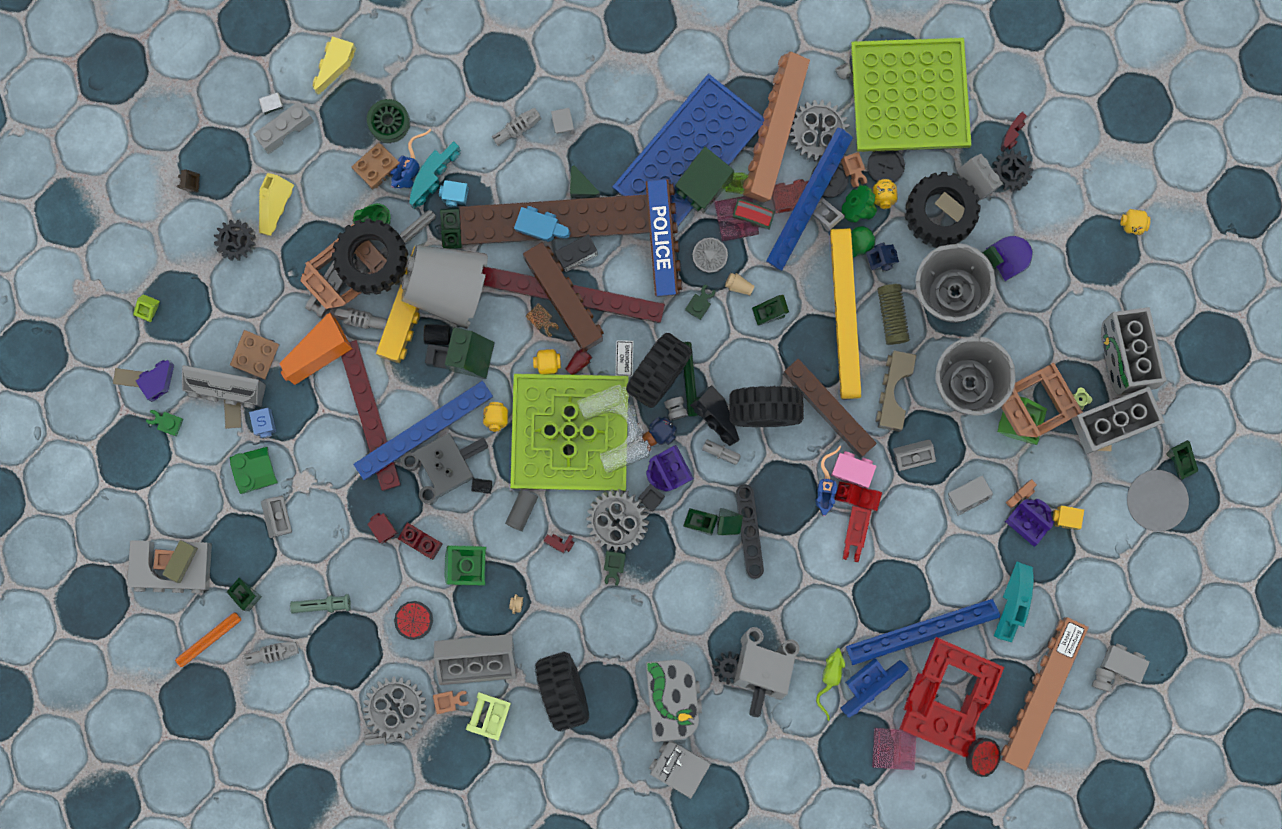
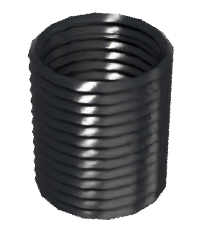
M425 324L424 344L449 345L450 325Z

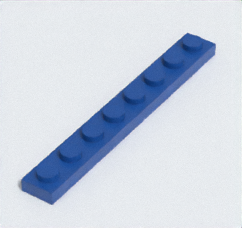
M837 127L766 262L778 270L782 271L853 139L850 134Z
M482 380L353 464L365 481L402 457L405 453L410 452L493 398V395Z
M990 599L845 647L852 665L935 639L936 637L939 638L1000 618V612L994 600Z

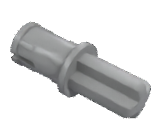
M708 439L705 441L706 444H704L702 451L717 456V459L721 458L734 465L738 464L741 457L740 454L725 448V445L720 446Z
M379 732L364 735V741L367 746L383 743L387 745V743L404 741L401 735H398L397 741H395L394 736L387 740L386 734L380 738Z

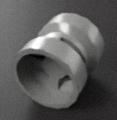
M676 397L664 402L665 407L669 410L668 416L670 421L688 415L687 410L683 407L684 401L682 397Z
M1097 668L1095 672L1096 680L1093 681L1092 687L1111 692L1113 687L1111 682L1115 679L1116 673Z

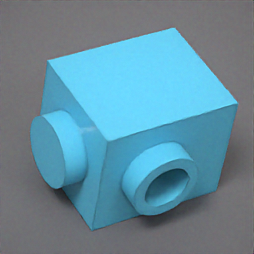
M444 180V186H440L439 197H442L441 199L443 203H446V206H466L469 187L467 183Z

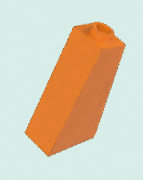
M328 313L279 363L282 368L281 375L286 381L289 380L296 385L352 349L341 325L331 313Z

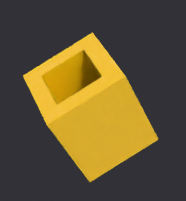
M1067 506L1057 507V510L1055 509L1053 513L1055 526L1080 530L1082 528L1084 510Z

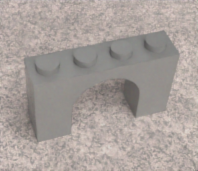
M130 540L127 587L134 588L133 591L145 592V588H153V592H165V589H172V593H184V589H191V593H203V590H209L212 544L188 542V544L198 549L181 583H176L173 580L162 579L153 569L154 542Z

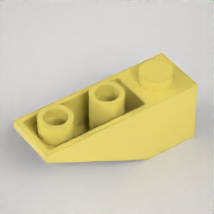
M333 36L331 41L327 42L325 58L321 59L319 64L320 72L313 80V89L316 94H321L350 67L356 51L354 43Z
M267 173L259 189V233L271 236L275 231L278 219L283 214L284 206L292 195L294 184L275 174Z

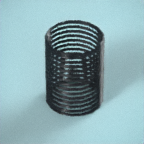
M473 478L471 491L491 494L492 480Z

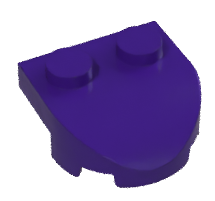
M1008 236L991 245L996 248L1004 260L1003 263L997 266V269L1005 281L1025 271L1031 265L1033 250L1029 242L1024 238Z
M677 445L653 456L649 461L648 470L646 471L649 483L663 491L677 489L694 479Z
M1040 499L1024 500L1005 520L1011 528L1034 547L1052 528L1054 523L1051 517L1052 510Z

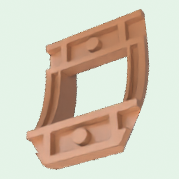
M370 240L362 243L355 251V254L370 269L368 274L382 269L387 261ZM334 242L315 258L305 263L306 267L301 277V282L325 309L344 306L362 293L351 288L343 295H340L318 271L333 260L332 253L335 252L333 248Z
M1055 363L1016 382L1009 399L1001 406L1018 436L1036 438L1083 413ZM1041 381L1059 415L1036 426L1018 393Z

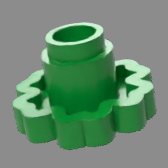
M860 185L857 190L853 189L847 195L846 202L842 205V214L845 216V219L856 223L860 218L869 220L875 216L877 208L874 204L875 194L872 192V189L866 185Z

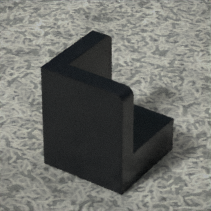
M428 344L425 364L431 367L447 369L445 360L448 347Z
M650 483L638 497V500L641 499V503L653 512L665 499V496Z

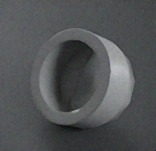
M849 63L842 64L835 69L841 79H847V77L851 76L852 70Z

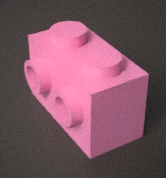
M846 451L843 454L839 453L831 476L868 489L876 469L873 461L862 458V460L856 459L854 454Z

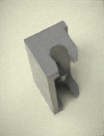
M980 476L949 492L948 495L950 503L959 516L992 499L993 493L984 477Z

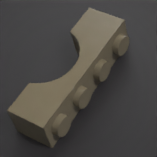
M893 351L891 355H888L886 366H889L888 374H884L882 385H885V391L881 392L879 403L882 404L881 411H877L875 422H878V428L902 431L906 411L897 404L894 397V389L900 379L913 374L916 360L915 354Z

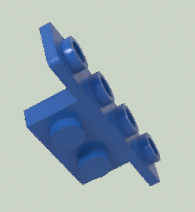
M874 658L845 682L854 694V697L840 709L848 718L857 714L862 707L872 702L878 694L887 690L893 682L903 677L909 668L899 660L885 671L879 661Z

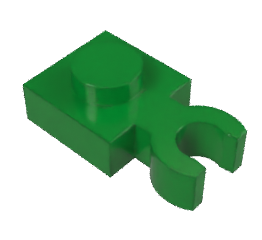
M150 410V413L155 414V419L153 421L147 419L146 422L148 424H159L157 430L177 436L183 422L182 418L164 412L161 416L159 412Z

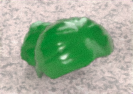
M375 203L356 210L352 221L354 223L357 220L364 222L365 219H372L373 221L378 219L385 224H390L391 214L385 205Z
M858 226L851 230L853 258L864 255L874 248L875 236L869 228Z

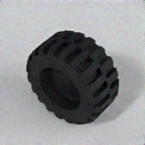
M941 172L940 175L932 173L929 177L925 176L912 189L905 205V219L909 222L907 225L909 230H913V235L917 239L920 237L923 240L922 243L926 245L931 243L932 247L935 248L943 245L959 244L975 228L980 217L978 216L981 211V205H978L980 199L978 194H974L975 188L973 185L968 186L966 184L968 180L964 177L961 180L957 178L958 174L955 173L952 175H948V172ZM946 192L965 208L962 218L950 226H940L933 223L925 212V204L931 196Z
M365 219L364 222L357 220L354 222L355 225L346 226V231L339 233L337 236L339 240L334 242L333 245L335 252L332 253V259L334 260L333 266L338 273L337 275L353 290L367 295L371 293L377 295L381 294L383 290L386 292L391 290V286L397 285L400 282L399 278L403 277L406 273L404 269L407 264L408 250L405 247L404 240L392 226L378 219L376 221ZM369 240L380 241L388 251V258L383 268L372 274H364L358 271L353 263V256L358 246Z
M664 333L633 373L626 387L627 393L648 408H654L687 364L692 355L691 347L671 333Z
M786 386L748 387L732 390L729 395L730 422L736 426L784 427L800 424L804 419L803 392L799 388Z
M560 652L539 659L535 664L536 679L542 702L552 727L557 731H564L586 724L589 720L588 705L577 667L571 655L567 652Z

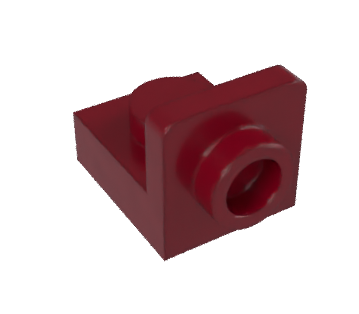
M547 534L544 539V543L563 554L566 551L570 552L575 542L572 541L574 538L572 535H569L564 544L561 543L563 539L555 534L552 536Z

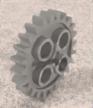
M813 100L812 106L809 102H806V108L800 106V113L795 112L796 118L793 119L794 125L791 126L793 132L789 133V137H794V139L790 143H796L797 146L794 150L801 149L800 156L806 153L807 160L814 156V161L816 162L818 157H822L828 146L823 143V137L831 139L837 127L843 130L849 127V124H844L847 117L841 118L843 110L837 112V105L831 108L830 101L827 105H824L823 100L819 104H817L816 100ZM819 114H821L822 120L820 124V130L822 132L819 135V147H816V140L818 135V131H816V128L819 125ZM812 116L815 119V123L808 124L806 117ZM825 119H832L834 125L830 127L825 124ZM804 135H811L813 142L807 143L804 140Z
M611 489L609 495L603 492L602 497L598 496L595 498L597 502L593 501L590 504L593 508L587 511L591 514L586 518V520L591 521L587 528H593L590 535L596 534L597 537L594 541L600 539V546L602 547L604 544H607V550L612 546L615 552L620 547L623 552L627 547L631 550L634 544L638 545L640 543L639 539H644L643 533L648 531L644 527L649 524V521L644 520L649 515L648 513H643L646 506L640 507L639 504L642 500L635 501L636 495L634 494L629 497L628 491L622 494L621 489H619L615 494L614 490ZM614 504L621 505L622 511L616 510ZM602 515L607 517L608 523H604L601 520ZM617 518L621 520L618 523L615 521ZM627 518H632L635 525H630ZM614 530H618L621 533V537H616Z
M395 677L392 678V682L385 678V684L383 685L378 681V688L371 687L373 694H366L370 700H364V705L368 707L363 708V712L369 713L364 716V720H371L367 726H374L373 733L380 731V738L386 734L387 740L394 736L395 741H397L398 735H401L404 740L405 733L412 736V729L419 730L417 723L423 725V720L420 717H426V713L421 711L427 709V705L421 704L426 701L425 697H420L422 690L416 692L417 685L415 684L411 687L410 680L403 683V677L400 678L399 682H396ZM395 692H402L403 697L395 699L393 694ZM386 694L389 695L393 705L398 707V712L405 720V723H402L395 710H392L390 702L385 697ZM379 702L387 704L383 710L377 709L376 705ZM405 708H412L414 710L413 714L409 716L405 715L403 711ZM394 718L397 720V723L394 726H389L386 724L387 720Z

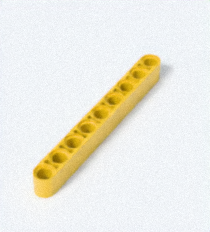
M831 229L841 400L861 398L851 229Z

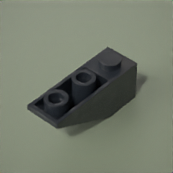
M712 385L703 390L690 406L697 415L707 422L709 428L720 436L724 443L731 446L738 442L740 439L735 425L730 422V411L725 398Z

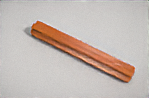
M232 613L177 657L175 661L178 666L184 667L241 621L240 616L237 613Z

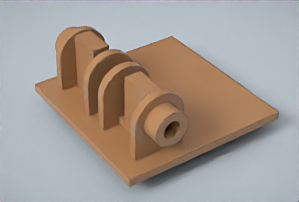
M378 142L351 168L373 190L383 183L382 179L386 181V175L391 177L389 173L391 174L393 169H397V165L400 162Z
M244 330L230 366L266 379L279 344Z

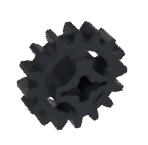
M1011 150L1009 154L1004 151L1002 156L998 155L997 161H994L992 164L995 167L993 168L994 172L998 174L1004 185V191L1007 187H1010L1011 192L1014 191L1015 187L1021 190L1022 185L1026 187L1028 184L1027 180L1032 179V176L1029 174L1034 171L1033 168H1029L1032 161H1026L1027 155L1021 157V151L1017 154H1014V150ZM1008 160L1007 165L1001 166L1004 161ZM1010 167L1012 168L1013 171H1016V172L1014 173V175L1012 174V171L1009 170ZM1024 175L1023 178L1017 182V177Z
M230 219L229 225L223 222V228H217L220 233L214 234V237L218 239V241L214 242L215 246H219L216 249L217 252L222 253L221 256L224 258L228 256L230 261H233L234 257L240 261L242 255L247 258L246 253L253 252L250 247L256 246V243L252 241L256 238L254 234H251L253 229L251 227L248 228L246 222L241 225L239 219H237L236 223ZM231 235L236 237L238 246L234 243L233 237ZM236 249L237 252H230V250Z

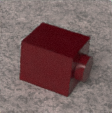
M377 513L370 518L371 522L368 523V526L380 544H384L399 534L385 513Z

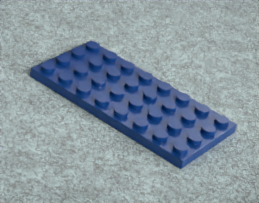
M708 73L612 188L621 196L646 195V181L667 179L671 181V184H674L675 188V184L704 146L730 166L759 131L765 118ZM675 193V195H672V203L676 204V214H673L674 222H677L679 226L693 208L686 198L682 200Z

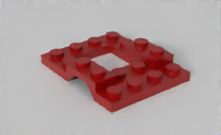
M936 637L922 673H918L903 709L906 710L899 729L968 758V748L976 740L975 726L981 712L991 703L1004 667ZM948 664L977 677L971 695H966L960 712L934 701Z

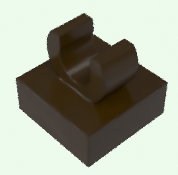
M181 170V174L178 175L180 185H177V188L192 193L199 192L200 174L190 170Z

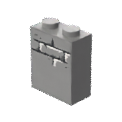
M672 740L668 741V743L664 741L659 750L662 754L658 760L654 758L649 767L652 770L650 775L687 797L692 798L711 763Z

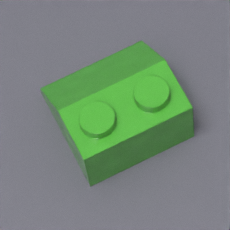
M1020 397L1035 425L1039 426L1042 424L1047 408L1028 398ZM1002 412L997 432L1026 443L1038 444L1039 437L1018 436L1005 413Z

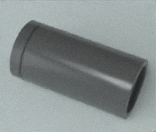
M521 489L505 524L522 532L538 496Z

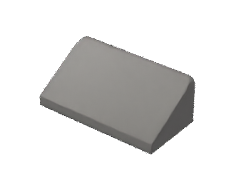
M930 440L893 449L899 471L936 462L934 447Z
M278 496L261 501L269 538L292 533L284 497Z

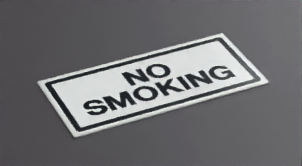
M616 341V376H633V341Z

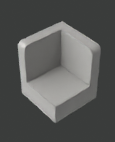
M570 108L551 111L556 134L568 131L571 134H575Z

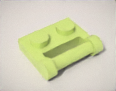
M478 692L476 697L478 700L466 730L499 741L511 703ZM485 701L490 702L483 726L479 728L477 724Z

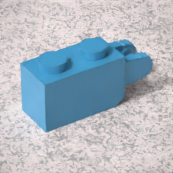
M527 206V208L521 207L514 227L516 232L546 242L552 241L554 236L568 239L571 236L568 227L559 224L556 215L545 212V214L538 213V209Z

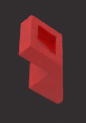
M839 481L835 500L877 511L882 492Z

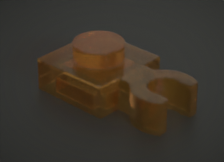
M540 303L525 316L538 330L544 327L548 337H552V334L549 332L550 327L559 330V326L556 323L549 321L552 315Z

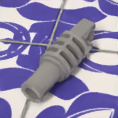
M533 108L511 120L510 123L505 125L504 129L493 135L492 138L497 146H500L511 137L516 138L518 135L526 132L527 129L532 128L542 118L538 111Z
M347 308V310L336 309L335 318L343 320V324L364 329L372 327L384 330L388 319L372 316L370 312Z
M281 642L260 648V651L245 653L243 658L247 659L244 660L246 666L259 662L267 664L299 654L297 642Z

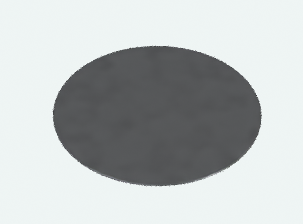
M1151 470L1141 474L1133 481L1128 491L1127 504L1131 516L1139 525L1152 531H1166L1174 528L1184 519L1189 506V497L1184 484L1178 477L1167 471Z

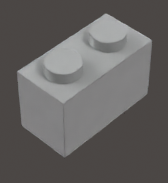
M982 154L971 158L957 170L962 179L964 177L968 180L966 183L968 186L973 185L975 188L974 194H978L979 201L988 197L1003 185L998 174L994 172Z
M1116 644V646L1108 647L1100 667L1115 672L1117 675L1132 682L1141 683L1149 661L1145 660L1144 655L1137 652L1131 654L1127 652L1126 647Z

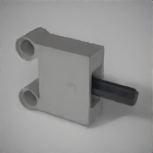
M752 627L741 637L742 649L733 685L754 691L749 715L759 718L765 695L781 700L788 694L795 656L799 653L800 647L792 639L786 640L778 648L777 652L759 647L757 645L762 642L763 633L759 628ZM749 635L754 637L755 642L750 640ZM785 647L790 649L791 654L786 651Z

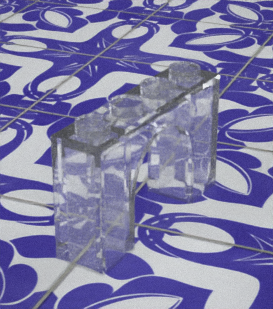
M620 384L577 401L584 421L611 412L622 416L628 424L629 434L625 442L614 449L599 454L606 474L649 457V452L651 451L648 441H644L641 434L644 431L640 422L636 423L635 421L636 411L633 405L629 406L627 402L629 395L626 387L622 388Z

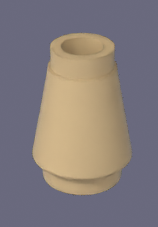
M730 273L725 283V287L729 291L749 296L754 289V285L737 273Z

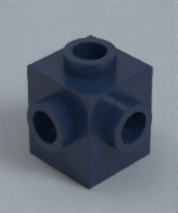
M885 243L875 245L874 249L866 252L871 270L882 269V272L893 269V265L899 262L897 251L893 244L885 245Z

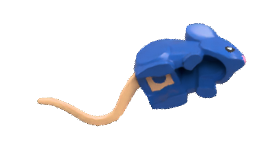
M431 129L410 139L408 148L411 158L402 155L398 159L400 164L397 165V169L391 171L393 175L391 187L411 188L413 186L412 178L419 172V163L415 159L411 145L415 139L427 135Z
M841 446L834 452L825 455L821 461V468L825 479L819 480L815 502L823 516H826L832 509L833 504H835L834 498L837 492V483L831 480L824 462L828 457L836 454Z

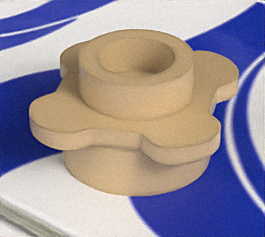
M515 594V597L511 598L509 609L513 610V614L516 612L521 613L523 597H518Z

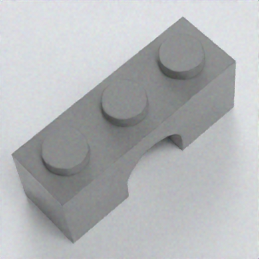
M298 101L253 135L265 151L270 154L284 144L283 139L289 133L296 130L300 132L314 121L301 102Z

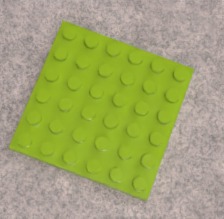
M964 38L851 42L857 152L971 147Z

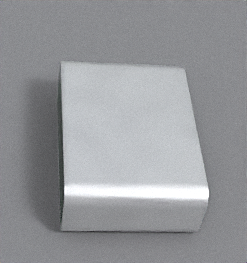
M279 93L258 99L263 114L284 108Z

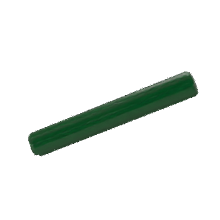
M684 342L686 345L691 347L692 350L691 342ZM692 354L684 367L688 416L696 417L698 415L690 406L697 398Z

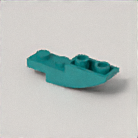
M454 141L441 154L434 150L422 165L410 195L409 203L413 209L417 206L421 207L425 203L426 197L430 193L433 194L437 191L440 183L437 175L443 174L447 169V165L451 161L454 162L460 156L459 152L461 149Z
M1016 562L1003 598L1007 599V603L994 637L1012 643L1018 626H1025L1033 595L1032 566Z

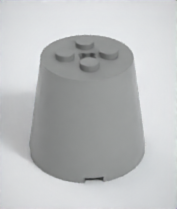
M965 244L943 245L930 252L921 262L916 275L917 294L922 305L935 317L950 323L964 322L980 314L990 303L995 290L994 270L985 255L971 246ZM952 290H959L958 296H952Z
M416 245L412 256L408 257L406 264L407 274L403 275L401 282L403 289L402 302L463 328H468L470 326L468 319H473L485 279L482 269L487 266V254Z
M967 337L954 342L940 357L936 368V384L943 401L954 411L968 415H984L997 410L1009 399L1015 386V367L1008 352L995 341L984 337ZM966 381H972L973 383L971 386L973 388L966 387Z

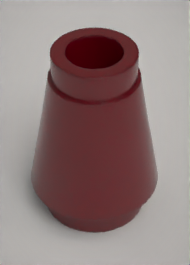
M581 349L579 351L576 350L565 369L571 375H575L590 364V360L593 357L587 351L583 353Z

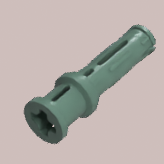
M349 594L339 597L329 595L327 599L291 601L290 609L292 614L328 610L330 613H333L335 610L346 609V611H350L351 600Z

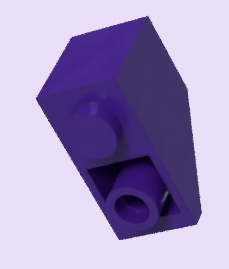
M169 360L158 362L155 365L156 368L150 372L145 371L141 373L139 379L136 380L147 400L151 402L169 391L174 364Z

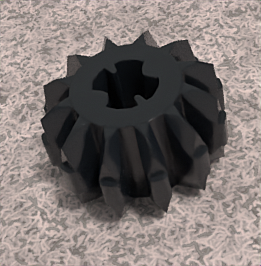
M731 651L728 652V658L725 657L724 653H721L722 661L719 658H715V661L720 663V665L712 666L713 669H719L718 672L714 673V676L722 674L719 682H722L727 677V685L730 684V678L734 682L738 666L736 660L739 654H736L732 659ZM727 662L730 665H734V669H732L734 671L732 673L724 671V667H726L725 664Z

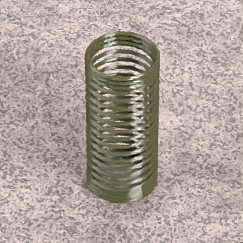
M889 284L879 287L877 292L880 297L881 316L883 317L882 320H884L882 323H884L886 344L894 345L910 341V335H908V329H906L908 326H904L908 323L906 322L907 319H904L907 316H903L906 314L904 312L905 309H903L905 306H901L904 305V300L901 299L903 296H900L903 294L901 292V284Z

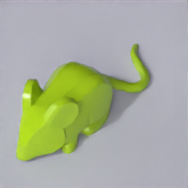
M836 648L826 658V667L823 670L822 681L827 686L816 697L817 705L826 714L828 721L830 717L820 703V696L828 692L833 686L840 684L842 671L845 668V661L840 648Z

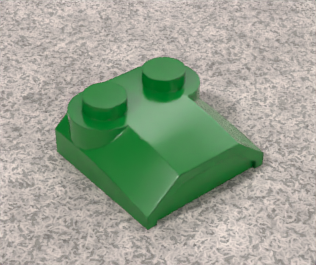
M268 447L238 453L230 457V466L240 494L278 483Z
M448 545L445 553L444 576L446 585L485 586L486 547Z

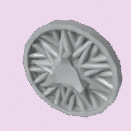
M704 238L699 241L694 247L692 254L696 267L707 273L721 270L728 258L727 248L724 243L715 238Z

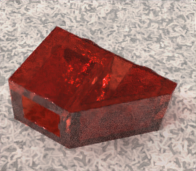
M799 179L789 185H785V183L776 184L772 194L775 214L793 211L809 180Z

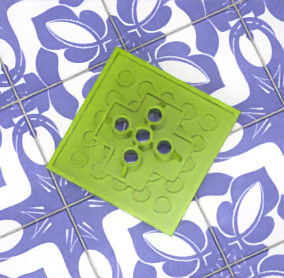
M514 374L510 488L610 491L611 489L618 491L621 489V491H626L628 393L626 387L629 376ZM567 408L575 409V414L572 417L565 415ZM548 426L555 428V433L551 436L545 434V429ZM573 427L575 429L574 434L566 436L564 434L565 428ZM592 427L594 429L593 435L585 436L583 434L584 429ZM566 446L574 447L573 454H564V448Z

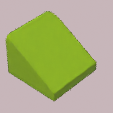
M141 295L137 298L133 315L151 322L160 301L147 295Z

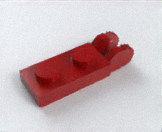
M852 506L842 559L847 560L850 545L857 547L854 554V562H859L872 510Z

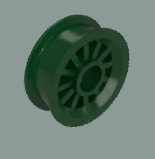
M383 99L373 104L369 109L367 125L377 140L384 143H394L404 138L410 127V118L405 107L400 102L393 99ZM393 118L391 124L386 125L384 124L385 119Z

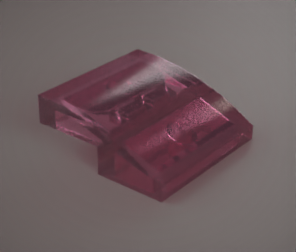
M742 196L714 202L722 241L759 235L757 226L733 218L738 198L753 203L752 198Z
M874 728L873 767L915 770L916 736L900 729Z

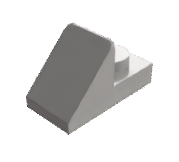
M824 198L820 199L812 214L822 223L827 232L845 217Z

